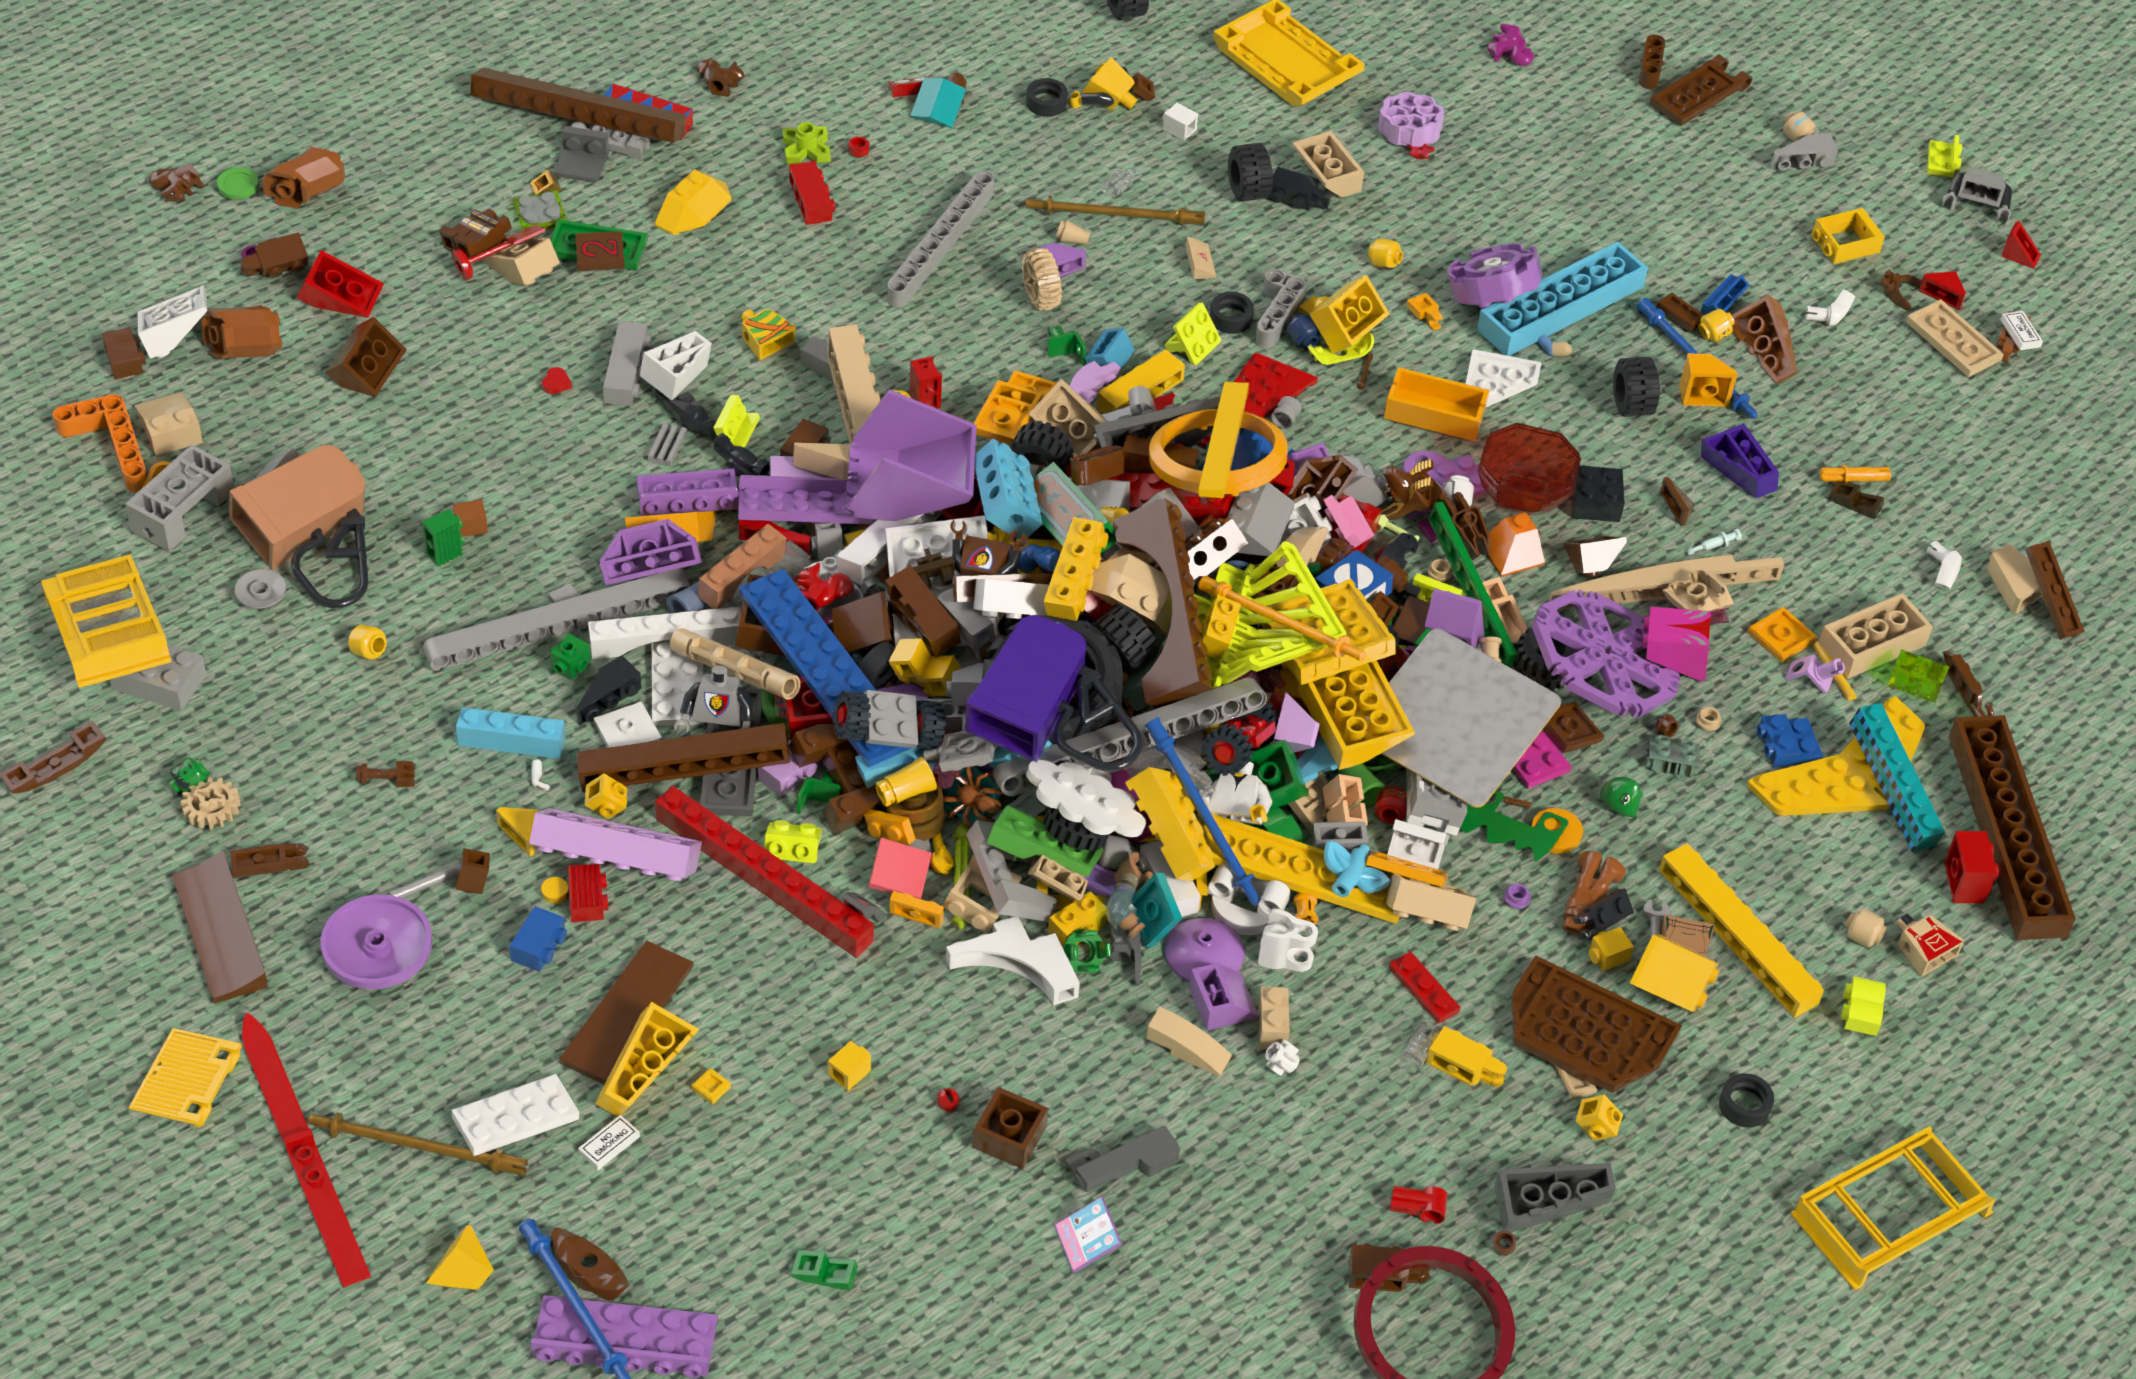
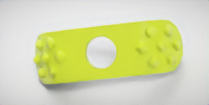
M1368 332L1351 347L1341 350L1347 353L1343 356L1332 353L1329 347L1323 349L1321 346L1314 348L1312 345H1309L1307 347L1309 348L1310 355H1314L1315 361L1319 360L1322 365H1329L1365 356L1373 347L1374 337Z

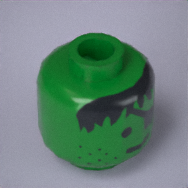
M187 757L170 770V775L173 779L169 783L177 794L190 792V786H198V783L202 781L204 783L207 782V777L210 773L198 758L194 760L191 757Z

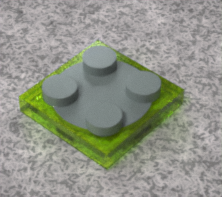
M558 191L512 198L521 231L533 225L545 228V230L554 229L558 219L567 221Z

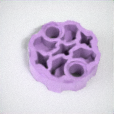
M1403 92L1396 96H1389L1383 101L1382 109H1380L1378 129L1380 134L1387 137L1388 141L1395 145L1407 146L1409 144L1418 147L1423 146L1425 143L1433 144L1439 139L1440 132L1442 131L1444 109L1427 95Z

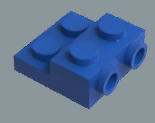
M1786 714L1762 716L1760 724L1757 725V735L1759 739H1763L1765 756L1770 758L1773 767L1803 764L1823 759V754L1808 718L1788 720Z

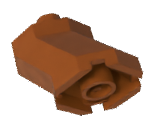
M308 147L299 157L274 167L262 178L264 194L268 197L272 195L275 198L274 203L277 205L298 209L301 204L307 203L309 199L326 193L342 184L345 179L344 163L340 161V155L334 151Z
M262 305L208 309L205 313L207 317H203L200 321L204 344L210 345L212 348L209 351L210 355L220 360L235 357L275 355L276 351L282 349L283 346L279 334L280 318L276 312L272 313L270 308Z

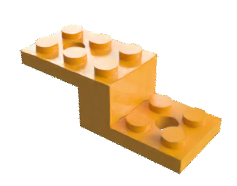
M1014 370L1008 382L998 380L973 423L977 425L976 435L989 439L993 438L996 441L1011 445L1021 426L1027 425L1031 421L1036 423L1029 413L1057 382Z

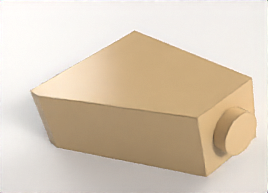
M2010 544L2005 545L2001 549L1997 548L1991 553L1987 570L2014 615L2043 596L2027 557Z

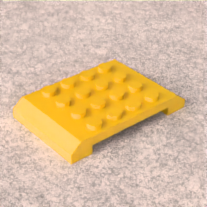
M1271 0L1214 31L1213 38L1221 52L1292 106H1301L1364 71L1365 64L1351 53L1343 56L1290 16L1291 8L1280 0Z

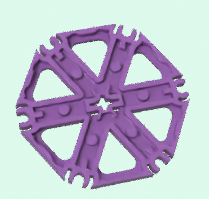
M1575 590L1541 605L1536 611V618L1532 622L1534 635L1548 671L1555 668L1551 675H1561L1563 679L1560 684L1567 685L1565 689L1615 715L1620 714V716L1624 717L1627 711H1629L1632 718H1635L1637 714L1639 718L1672 701L1678 692L1677 687L1681 679L1679 673L1667 667L1664 669L1660 668L1656 664H1652L1635 654L1643 650V634H1648V632L1643 631V616L1597 592L1594 594L1592 591H1589L1584 596L1581 590H1578L1577 593ZM1571 604L1576 609L1582 627L1573 623L1568 618L1560 616L1557 609ZM1603 608H1607L1611 613L1621 618L1628 619L1632 626L1612 634ZM1551 637L1578 652L1568 657L1560 656L1556 652ZM1600 671L1608 694L1587 684L1584 679ZM1631 679L1657 692V694L1647 699L1639 697L1635 692Z

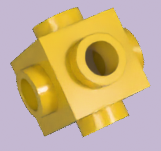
M602 774L586 785V807L605 818H611L626 809V786L606 774Z
M1603 1094L1582 1099L1576 1122L1593 1140L1597 1141L1617 1136L1623 1114Z

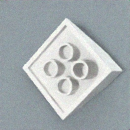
M204 285L138 311V335L150 359L153 357L162 358L168 355L207 312L206 289Z

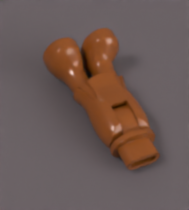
M1585 851L1579 855L1577 865L1581 870V874L1576 878V886L1566 904V910L1563 915L1565 921L1562 925L1565 931L1578 935L1579 932L1589 927L1587 921L1576 925L1572 918L1583 912L1584 908L1602 899L1609 892L1608 887L1610 883H1619L1624 879L1626 869L1618 860L1613 857H1607L1602 865L1598 879H1594L1593 876L1599 870L1602 863V854L1596 851Z

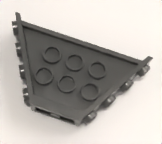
M1221 396L1203 401L1194 399L1181 406L1172 404L1159 411L1150 409L1137 416L1124 415L1119 417L1118 420L1094 425L1096 434H1094L1095 441L1099 448H1104L1108 446L1124 447L1127 435L1152 439L1158 429L1175 418L1196 411L1218 409ZM1207 426L1205 430L1195 428L1173 438L1169 443L1174 445L1181 444L1184 447L1190 448L1212 434L1214 426Z

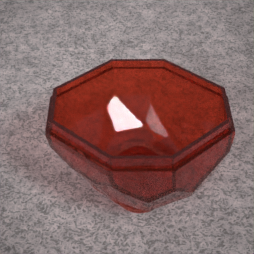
M1514 423L1491 432L1487 436L1477 472L1482 487L1489 497L1501 508L1519 513L1526 512L1528 515L1536 516L1550 512L1570 498L1573 493L1581 457L1580 453L1562 433Z

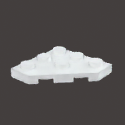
M1473 349L1466 384L1490 390L1486 406L1488 407L1536 386L1541 362Z

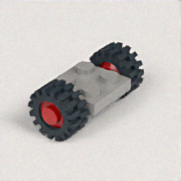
M867 690L864 693L842 691L841 695L838 696V701L835 703L836 710L833 711V714H835L833 729L836 731L835 735L839 739L860 741L864 738L865 734V743L935 749L940 746L939 742H942V735L945 734L943 728L946 726V721H944L946 713H943L945 708L942 706V703L927 700L916 701L915 695Z

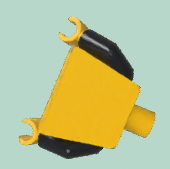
M1112 57L1107 62L1102 63L1100 67L1095 68L1096 74L1090 79L1082 95L1079 91H1074L1071 94L1072 98H1069V105L1073 108H1079L1083 103L1097 104L1109 110H1114L1119 103H1122L1131 110L1138 101L1137 98L1129 93L1135 84L1134 80L1130 77L1127 69L1120 66Z

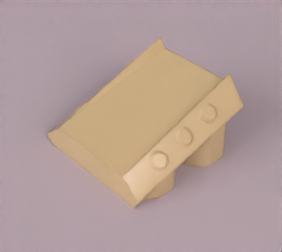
M1702 569L1690 572L1688 580L1675 581L1663 590L1667 599L1678 609L1716 611L1729 608L1734 604L1726 585L1710 571L1706 572Z

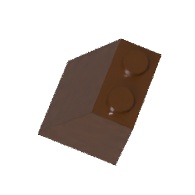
M886 591L832 609V618L829 619L830 630L855 663L861 662L880 643L887 641L895 647L893 611Z

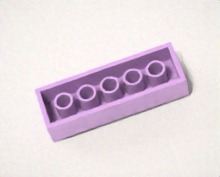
M547 808L535 813L529 844L536 845L537 850L552 853L553 850L563 851L562 855L566 857L578 858L579 855L589 857V862L604 864V861L613 862L616 868L629 870L631 866L640 868L639 872L643 874L655 875L656 872L666 874L665 878L681 881V878H687V876L696 872L702 841Z

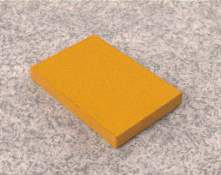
M1378 851L1371 853L1366 863L1368 866L1439 887H1444L1449 877L1448 872Z

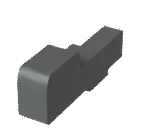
M1161 1126L1102 1156L1097 1150L1090 1148L1066 1159L1065 1163L1074 1174L1079 1185L1086 1192H1089L1137 1169L1144 1175L1152 1177L1178 1163L1180 1148L1166 1126Z

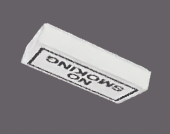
M2023 311L2002 314L2000 320L2020 350L2041 347L2043 341Z
M620 1115L580 1146L578 1153L596 1170H599L640 1137V1132Z

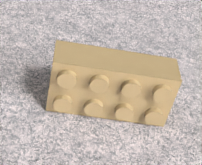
M1902 593L1825 625L1819 645L1832 660L1841 659L1840 662H1843L1845 666L1843 675L1849 679L1926 646L1933 626Z

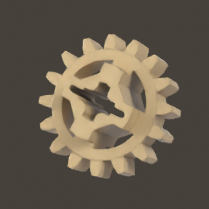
M209 777L205 783L202 781L198 783V786H190V792H183L184 800H181V807L184 818H189L190 825L198 822L199 829L209 825L210 830H213L214 824L224 827L223 821L232 822V814H239L238 807L241 806L238 789L233 788L230 781L224 784L223 778L213 782L212 777Z

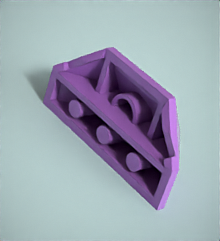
M665 519L619 530L599 562L605 585L699 564L702 563L696 538L671 520Z

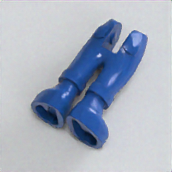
M1028 545L1020 550L1022 554L1018 569L1023 573H1032L1039 565L1042 573L1054 572L1061 552L1048 546Z

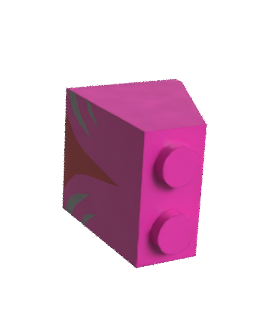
M1650 607V616H1644L1643 631L1648 632V634H1643L1642 649H1647L1646 659L1696 680L1705 681L1711 611Z

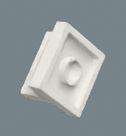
M1396 819L1387 855L1439 869L1444 848L1448 843L1450 835Z

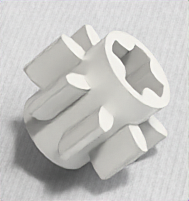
M1283 1039L1281 1044L1278 1042L1272 1043L1265 1054L1268 1060L1266 1066L1282 1076L1284 1071L1286 1073L1293 1072L1299 1064V1056L1296 1055L1299 1049Z

